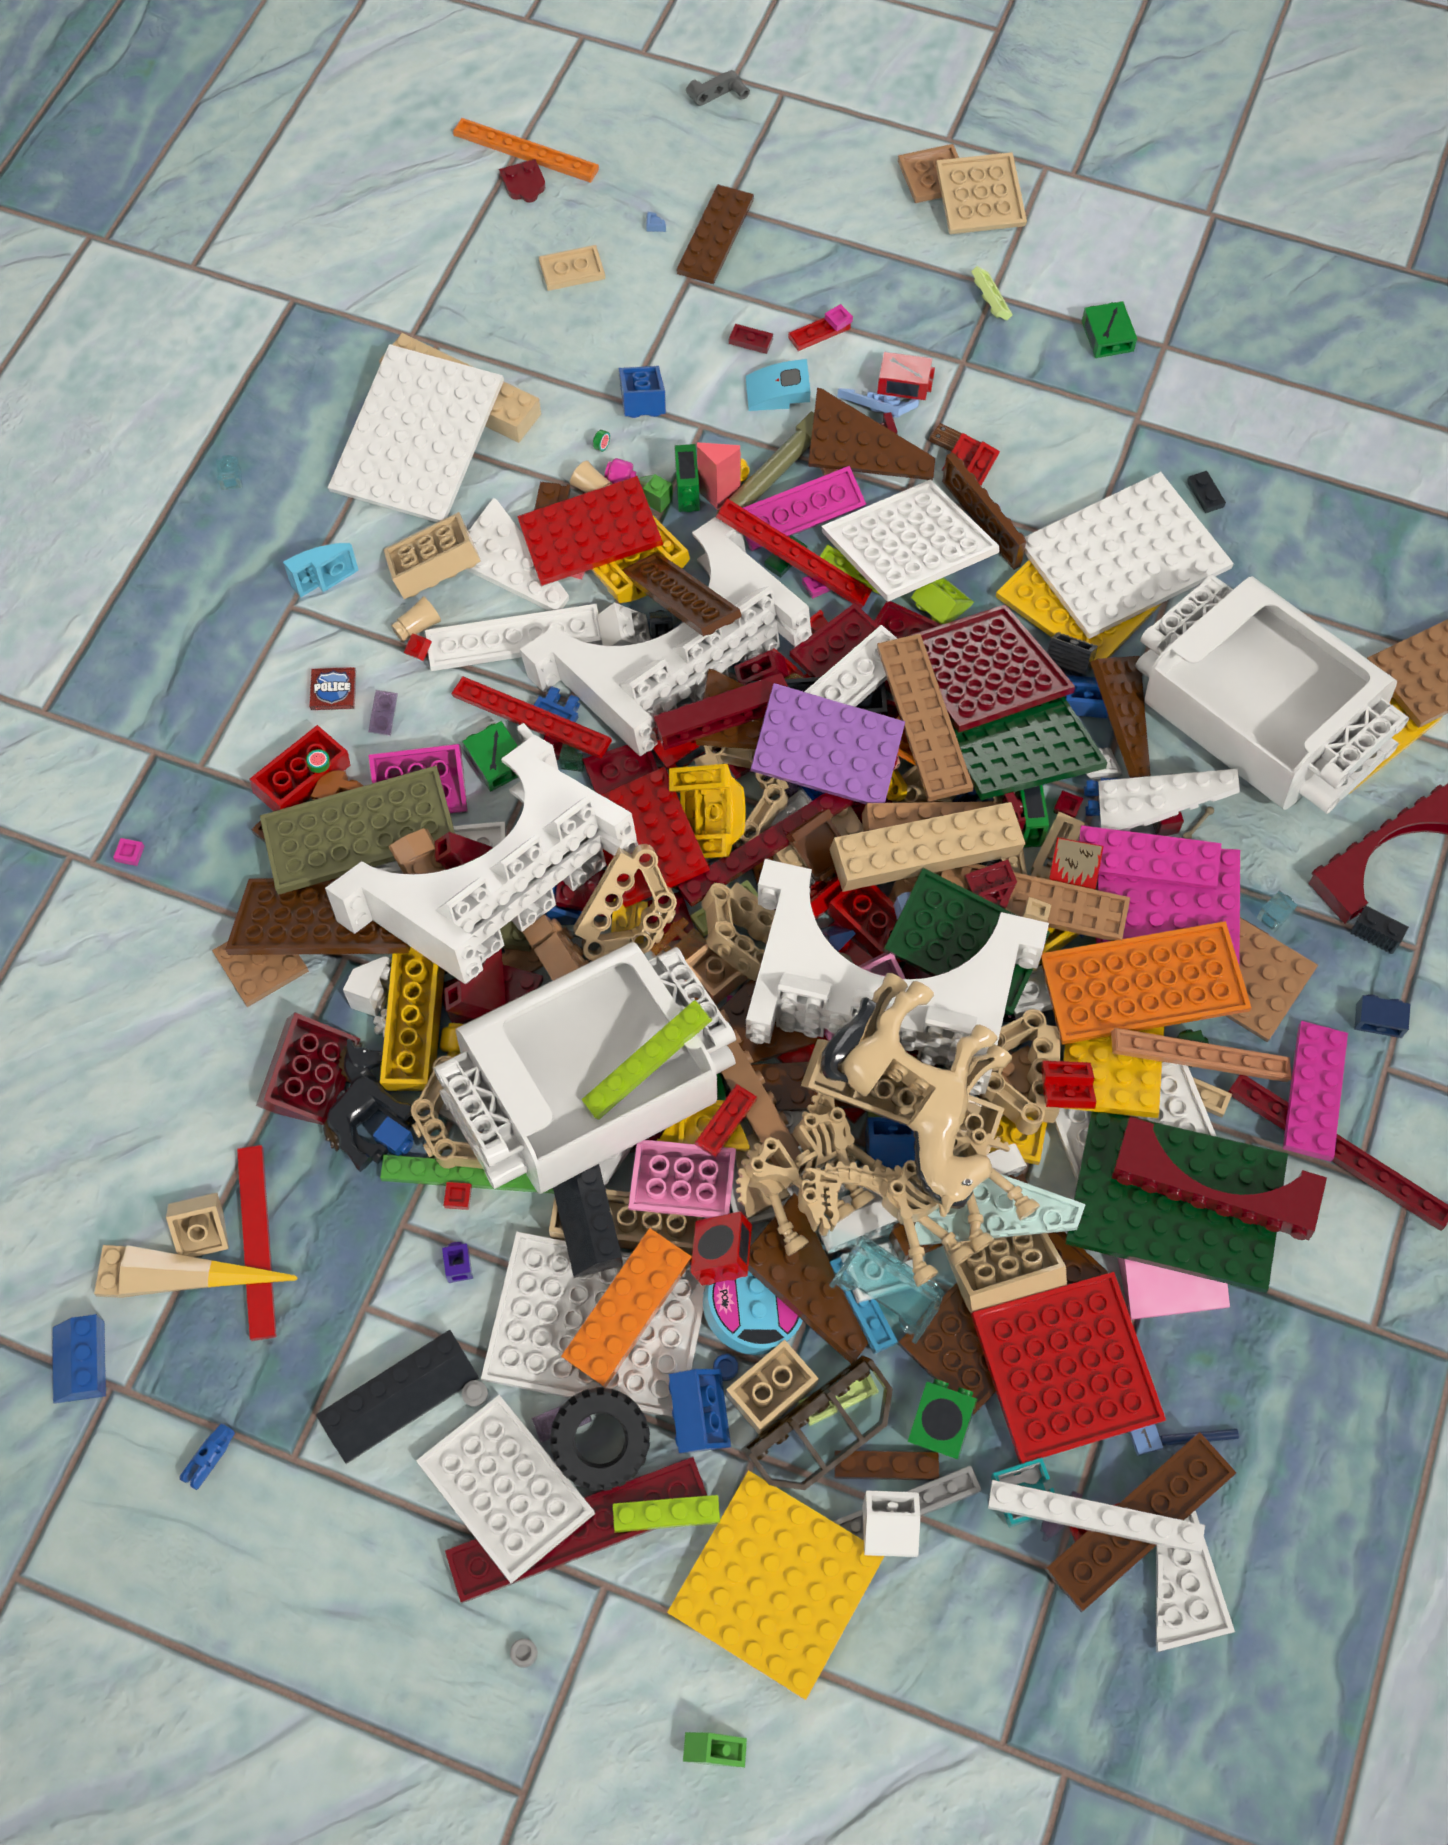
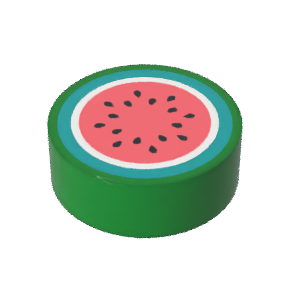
M602 429L597 431L593 439L595 450L601 452L606 450L610 442V433Z
M313 750L307 755V766L312 772L321 773L329 768L330 759L325 751Z

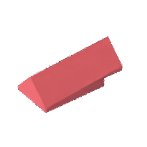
M697 442L699 492L718 510L725 500L729 499L741 487L740 445Z

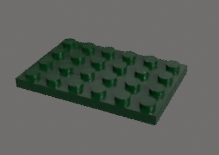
M923 868L884 946L883 952L891 953L895 958L933 977L960 967L985 946L998 924L1001 912L1011 915L1016 914ZM1047 930V935H1046L1045 942H1046V940H1047V938H1048V936H1049V934H1050V931H1048V930ZM1015 964L1004 1013L1010 1016L1014 1013L1034 968L1027 969L1019 966V964Z

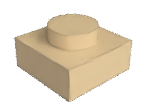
M1029 897L1025 905L1023 917L1047 922L1051 905Z

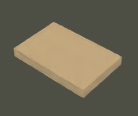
M596 245L539 256L540 267L548 291L605 279V272Z

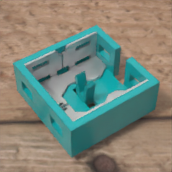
M1039 1458L992 1474L991 1479L1046 1491L1043 1483H1046L1050 1477L1043 1458ZM1050 1488V1489L1047 1491V1492L1055 1493L1054 1488ZM1003 1512L1009 1528L1035 1520V1518Z

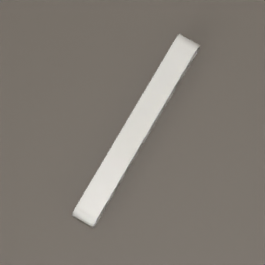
M1016 1144L1008 1145L1010 1147L1009 1152L999 1149L987 1155L992 1168L999 1174L1005 1176L1014 1175L1027 1167ZM882 1200L854 1211L838 1222L833 1231L829 1230L827 1236H822L821 1234L820 1236L828 1253H833L890 1229L899 1222L897 1218L893 1217L883 1208Z

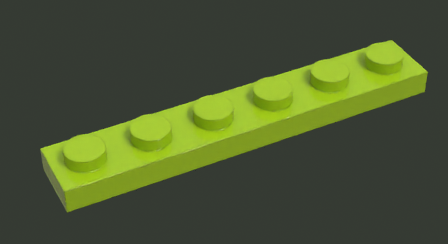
M696 1000L692 1001L581 1100L593 1116L600 1120L682 1048L684 1043L692 1039L712 1021L711 1017Z

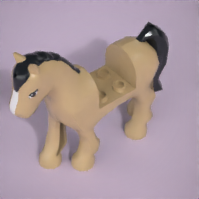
M887 973L883 984L874 992L872 1000L867 997L862 998L857 1015L840 1028L828 1042L822 1052L821 1071L826 1078L847 1082L858 1093L866 1097L886 1070L887 1075L897 1082L902 1081L909 1086L910 1092L916 1096L922 1095L925 1097L911 1118L908 1127L913 1130L915 1138L916 1175L921 1182L924 1192L930 1194L931 1198L938 1203L940 1215L945 1217L950 1209L965 1207L973 1194V1190L989 1178L992 1173V1165L987 1156L980 1154L969 1157L953 1156L955 1138L964 1121L968 1106V1095L974 1085L990 1069L1005 1068L1012 1060V1056L1008 1051L994 1044L998 1039L993 1031L979 1024L975 1025L970 1036L962 1037L957 1043L955 1059L950 1070L939 1069L917 1060L908 1054L901 1045L899 1031L907 1013L919 1005H927L934 997V992L918 981H913L908 987V984L901 977L893 973ZM895 997L893 1005L886 1010L892 998ZM989 1047L986 1054L974 1056L980 1049ZM840 1064H841V1071H842V1073L839 1072V1070H838V1066H839Z

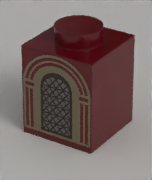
M1181 811L1178 812V815L1153 823L1156 835L1169 836L1179 834L1184 823Z

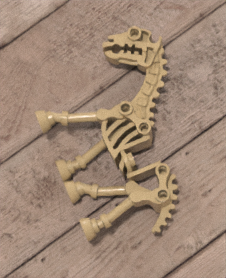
M816 1092L817 1096L811 1097L814 1105H808L807 1110L809 1113L806 1111L802 1113L803 1119L794 1127L792 1133L804 1151L796 1157V1160H792L779 1139L776 1140L770 1137L762 1145L756 1143L754 1145L755 1152H747L749 1159L741 1161L744 1168H740L737 1172L739 1178L736 1180V1183L740 1184V1187L736 1189V1193H740L737 1202H741L743 1206L746 1204L747 1187L758 1188L767 1198H770L779 1225L777 1230L779 1234H783L785 1237L784 1242L786 1245L784 1247L788 1256L804 1247L809 1241L803 1235L799 1236L797 1232L792 1231L794 1227L787 1220L779 1194L792 1184L800 1189L804 1180L800 1176L804 1175L807 1168H821L837 1157L844 1166H850L846 1151L867 1165L870 1171L874 1172L877 1167L880 1168L881 1172H885L887 1168L881 1165L882 1161L879 1159L874 1160L853 1144L855 1139L850 1134V1126L845 1117L844 1110L839 1107L835 1108L834 1098ZM773 1155L781 1167L766 1162ZM843 1184L845 1189H849L851 1192L850 1197L852 1201L850 1205L849 1203L845 1204L843 1199H838V1222L869 1203L875 1196L870 1191H865L863 1187Z
M978 1128L972 1133L967 1131L965 1136L957 1132L953 1156L969 1157L977 1154L987 1156V1146L998 1148L1005 1152H1009L1010 1147H1008V1142L1001 1143L1000 1137L992 1139L991 1134H986L983 1129ZM912 1160L907 1161L903 1168L898 1165L895 1166L894 1171L887 1167L885 1172H881L880 1168L877 1167L874 1172L870 1171L867 1165H864L861 1169L857 1167L855 1162H852L850 1166H844L841 1161L835 1167L827 1163L824 1170L820 1168H807L803 1179L808 1180H803L799 1189L798 1208L802 1213L806 1214L814 1232L819 1226L822 1236H827L829 1230L833 1231L839 1220L838 1192L841 1184L865 1187L882 1196L883 1208L893 1217L897 1218L898 1222L905 1227L910 1245L908 1250L909 1257L913 1259V1279L917 1287L932 1279L938 1271L932 1265H927L925 1261L923 1262L925 1251L923 1247H920L914 1222L921 1223L942 1240L941 1244L944 1247L948 1246L950 1248L948 1252L951 1254L949 1258L953 1267L963 1263L973 1254L983 1250L994 1241L990 1234L984 1233L980 1229L984 1221L983 1215L979 1212L974 1192L967 1202L970 1213L968 1224H971L969 1237L971 1248L967 1245L963 1246L961 1242L958 1243L953 1232H947L929 1218L928 1215L938 1209L939 1205L931 1198L930 1194L924 1192L921 1182L916 1175L915 1161ZM992 1168L989 1178L1008 1193L1007 1197L1010 1200H1015L1016 1203L1014 1205L1017 1208L1015 1211L1019 1220L1028 1217L1040 1207L1039 1203L1034 1199H1029L1027 1195L1023 1196L1021 1193L1022 1189L1019 1186L1015 1187ZM824 1212H825V1215H827V1216L830 1217V1221H829V1222H828V1219L824 1216Z

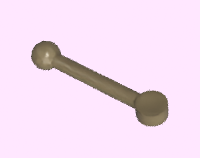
M1208 806L1205 809L1204 815L1189 832L1183 834L1182 838L1192 839V834L1209 815L1214 813V808Z

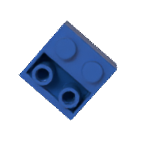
M1066 675L1074 684L1075 689L1074 693L1064 697L1077 716L1107 718L1108 713L1096 678Z
M868 1117L865 1141L866 1152L874 1160L879 1159L882 1161L881 1165L890 1169H894L897 1165L903 1168L907 1161H915V1138L911 1128L885 1117Z

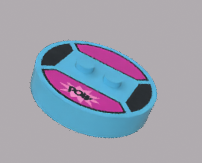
M749 1271L747 1277L705 1286L703 1310L706 1321L712 1332L721 1342L738 1352L749 1355L768 1354L783 1340L788 1342L802 1324L803 1320Z

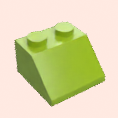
M944 577L916 589L911 597L920 610L927 611L932 615L931 619L940 624L953 622L974 603V601Z

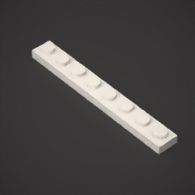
M992 1480L988 1509L1198 1554L1202 1552L1205 1525Z

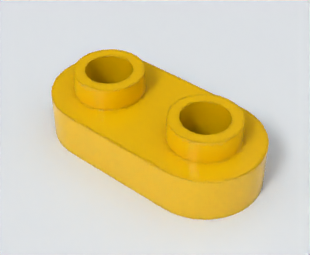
M895 769L891 776L886 798L899 802L906 797L907 785L898 769Z

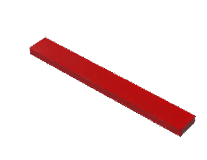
M727 498L717 513L716 518L846 600L857 604L861 609L865 605L872 589Z
M462 676L451 693L456 699L521 725L524 723L530 730L600 759L612 742L611 737L464 676Z
M263 1146L238 1148L245 1266L272 1271ZM273 1282L246 1284L250 1340L257 1341L276 1338Z

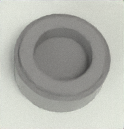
M529 1639L517 1640L510 1649L511 1660L518 1667H529L537 1659V1648Z

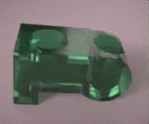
M563 743L559 758L561 769L583 772L584 758L583 754H580L581 750Z

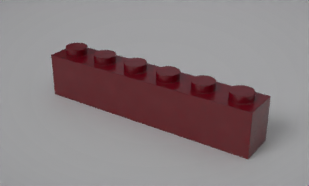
M782 673L653 716L655 728L664 750L764 717L773 684L788 687Z

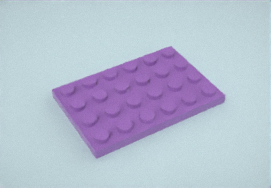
M774 683L750 771L863 804L885 803L905 721Z

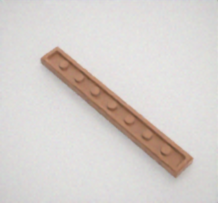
M1114 1028L1111 1031L1113 1054L1282 1082H1289L1292 1079L1290 1057Z

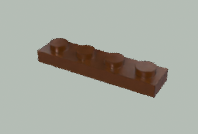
M835 1450L834 1456L842 1450ZM855 1451L834 1467V1479L934 1481L939 1479V1453Z

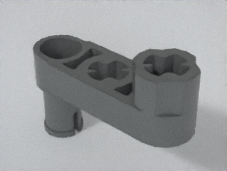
M734 70L724 72L703 84L696 79L692 80L686 87V93L698 106H702L731 90H734L741 99L747 98L750 94V89L742 83V79Z

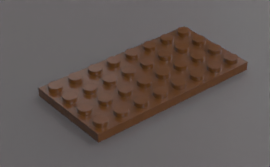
M273 878L248 879L225 950L228 955L409 954L411 946L373 920L355 934L337 922L325 888L338 878L279 895L275 889Z
M1064 1231L1047 1233L1066 1265L1067 1285L1108 1274V1271L1084 1249L1066 1245L1067 1234ZM956 1283L898 1342V1345L933 1379L949 1383L948 1389L957 1392L960 1387L974 1392L972 1397L978 1399L973 1413L974 1416L996 1393L971 1313Z

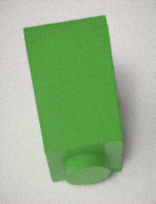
M656 474L639 477L638 479L649 507L662 513L673 500L672 483Z
M685 1732L683 1762L745 1768L747 1738L706 1732Z

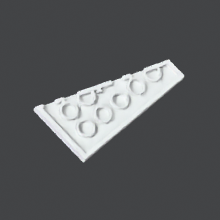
M1238 769L1098 781L1101 828L1130 832L1131 828L1139 825L1147 826L1178 815L1179 811L1190 808V810L1199 807V804L1209 800L1214 802L1240 793Z
M1196 1511L1184 1520L1200 1524ZM1203 1538L1202 1552L1200 1554L1156 1545V1652L1234 1633L1232 1621L1205 1538Z

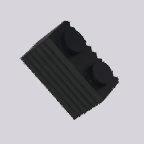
M1057 632L1050 639L1047 654L1060 669L1071 670V673L1075 676H1086L1092 670L1090 662L1095 659L1098 646Z
M1365 905L1350 933L1351 935L1355 934V937L1359 936L1360 939L1363 938L1364 941H1368L1372 945H1376L1377 948L1380 947L1381 950L1385 949V952L1389 951L1390 954H1393L1402 942L1409 926Z

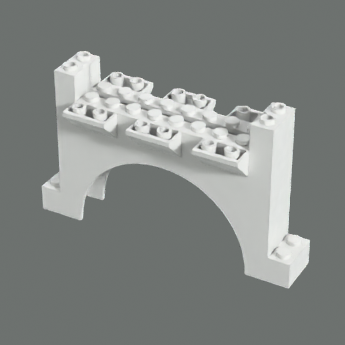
M716 517L692 532V536L701 544L706 552L697 558V562L710 577L709 588L741 611L742 617L736 619L732 624L725 625L717 629L713 634L703 637L683 622L675 629L658 638L626 646L590 644L575 639L562 632L556 626H553L520 649L527 676L541 691H546L561 680L639 756L652 750L658 744L656 734L652 731L655 727L653 716L677 709L676 704L688 696L693 703L703 700L709 669H714L729 677L728 667L738 661L743 663L773 648L777 650L780 647L778 633L795 647L812 635L809 606L746 553L742 533Z
M533 735L501 759L502 763L510 767L521 780L510 788L509 791L524 804V808L512 831L492 850L464 865L428 874L391 873L379 870L361 861L325 889L337 922L355 934L373 920L466 984L483 971L482 963L504 946L500 931L504 925L512 920L520 931H524L556 905L552 890L555 885L563 880L574 891L606 866L603 849L612 855L616 854L619 847L629 853L633 852L638 843L632 813L560 772L553 745Z
M768 859L764 861L758 883V905L768 910L776 909L746 1018V1038L758 1044L770 1043L775 1021L776 1026L780 1027L783 1031H798L812 1038L817 1036L823 1037L825 1029L835 1034L857 1015L862 998L867 997L872 1000L874 992L883 984L885 977L871 973L851 963L839 954L824 937L816 923L810 904L809 885L812 869ZM1001 912L992 936L985 946L969 961L956 969L938 976L924 979H903L908 984V987L913 981H918L934 992V997L927 1005L915 1007L904 1017L899 1031L900 1043L907 1051L918 1050L917 1059L925 1064L943 1065L950 1070L955 1059L957 1043L962 1037L970 1036L975 1025L980 1024L987 1027L997 1035L999 1040L1014 966L1019 964V966L1027 969L1038 967L1049 923ZM895 997L892 998L886 1010L893 1005ZM989 1047L980 1049L974 1056L986 1054ZM992 1069L987 1071L978 1080L970 1094L979 1095L986 1093Z

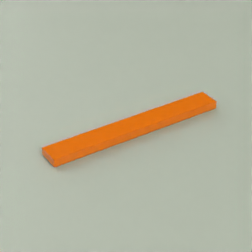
M461 118L453 130V134L456 137L526 161L536 159L537 164L590 183L599 171V165L464 118Z

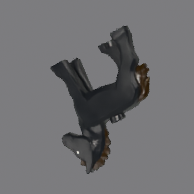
M348 1039L347 1046H344V1050L340 1053L341 1058L339 1059L340 1063L338 1066L342 1070V1076L346 1078V1081L351 1086L338 1094L336 1102L328 1111L323 1129L326 1141L331 1143V1148H334L336 1152L341 1149L351 1159L355 1168L361 1172L372 1161L376 1164L380 1163L383 1160V1156L388 1154V1149L382 1144H371L360 1138L357 1131L358 1126L368 1120L378 1110L407 1130L412 1127L415 1120L411 1113L412 1105L396 1101L389 1093L384 1091L380 1081L370 1071L382 1065L383 1052L369 1050L362 1047L361 1043L356 1045L351 1039Z

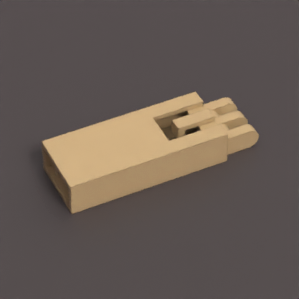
M1058 812L1032 865L1031 876L1049 880L1052 862L1048 861L1046 867L1043 864L1046 858L1053 860L1057 837L1078 841L1081 825L1084 826L1085 823Z

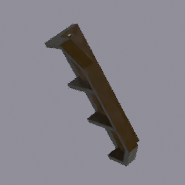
M862 1355L749 1442L741 1451L753 1463L768 1485L806 1490L887 1426L893 1388L874 1361ZM869 1370H871L884 1388L880 1418L878 1423L861 1434L836 1396L841 1397L850 1390L849 1386L856 1380L858 1382L864 1380L870 1375L871 1372ZM830 1401L854 1434L856 1440L828 1462L824 1463L800 1428L810 1421L809 1417L816 1411L820 1413L827 1409ZM794 1430L820 1467L802 1482L770 1478L759 1462L768 1454L769 1451L767 1449L775 1443L779 1445L787 1440L789 1437L788 1433Z

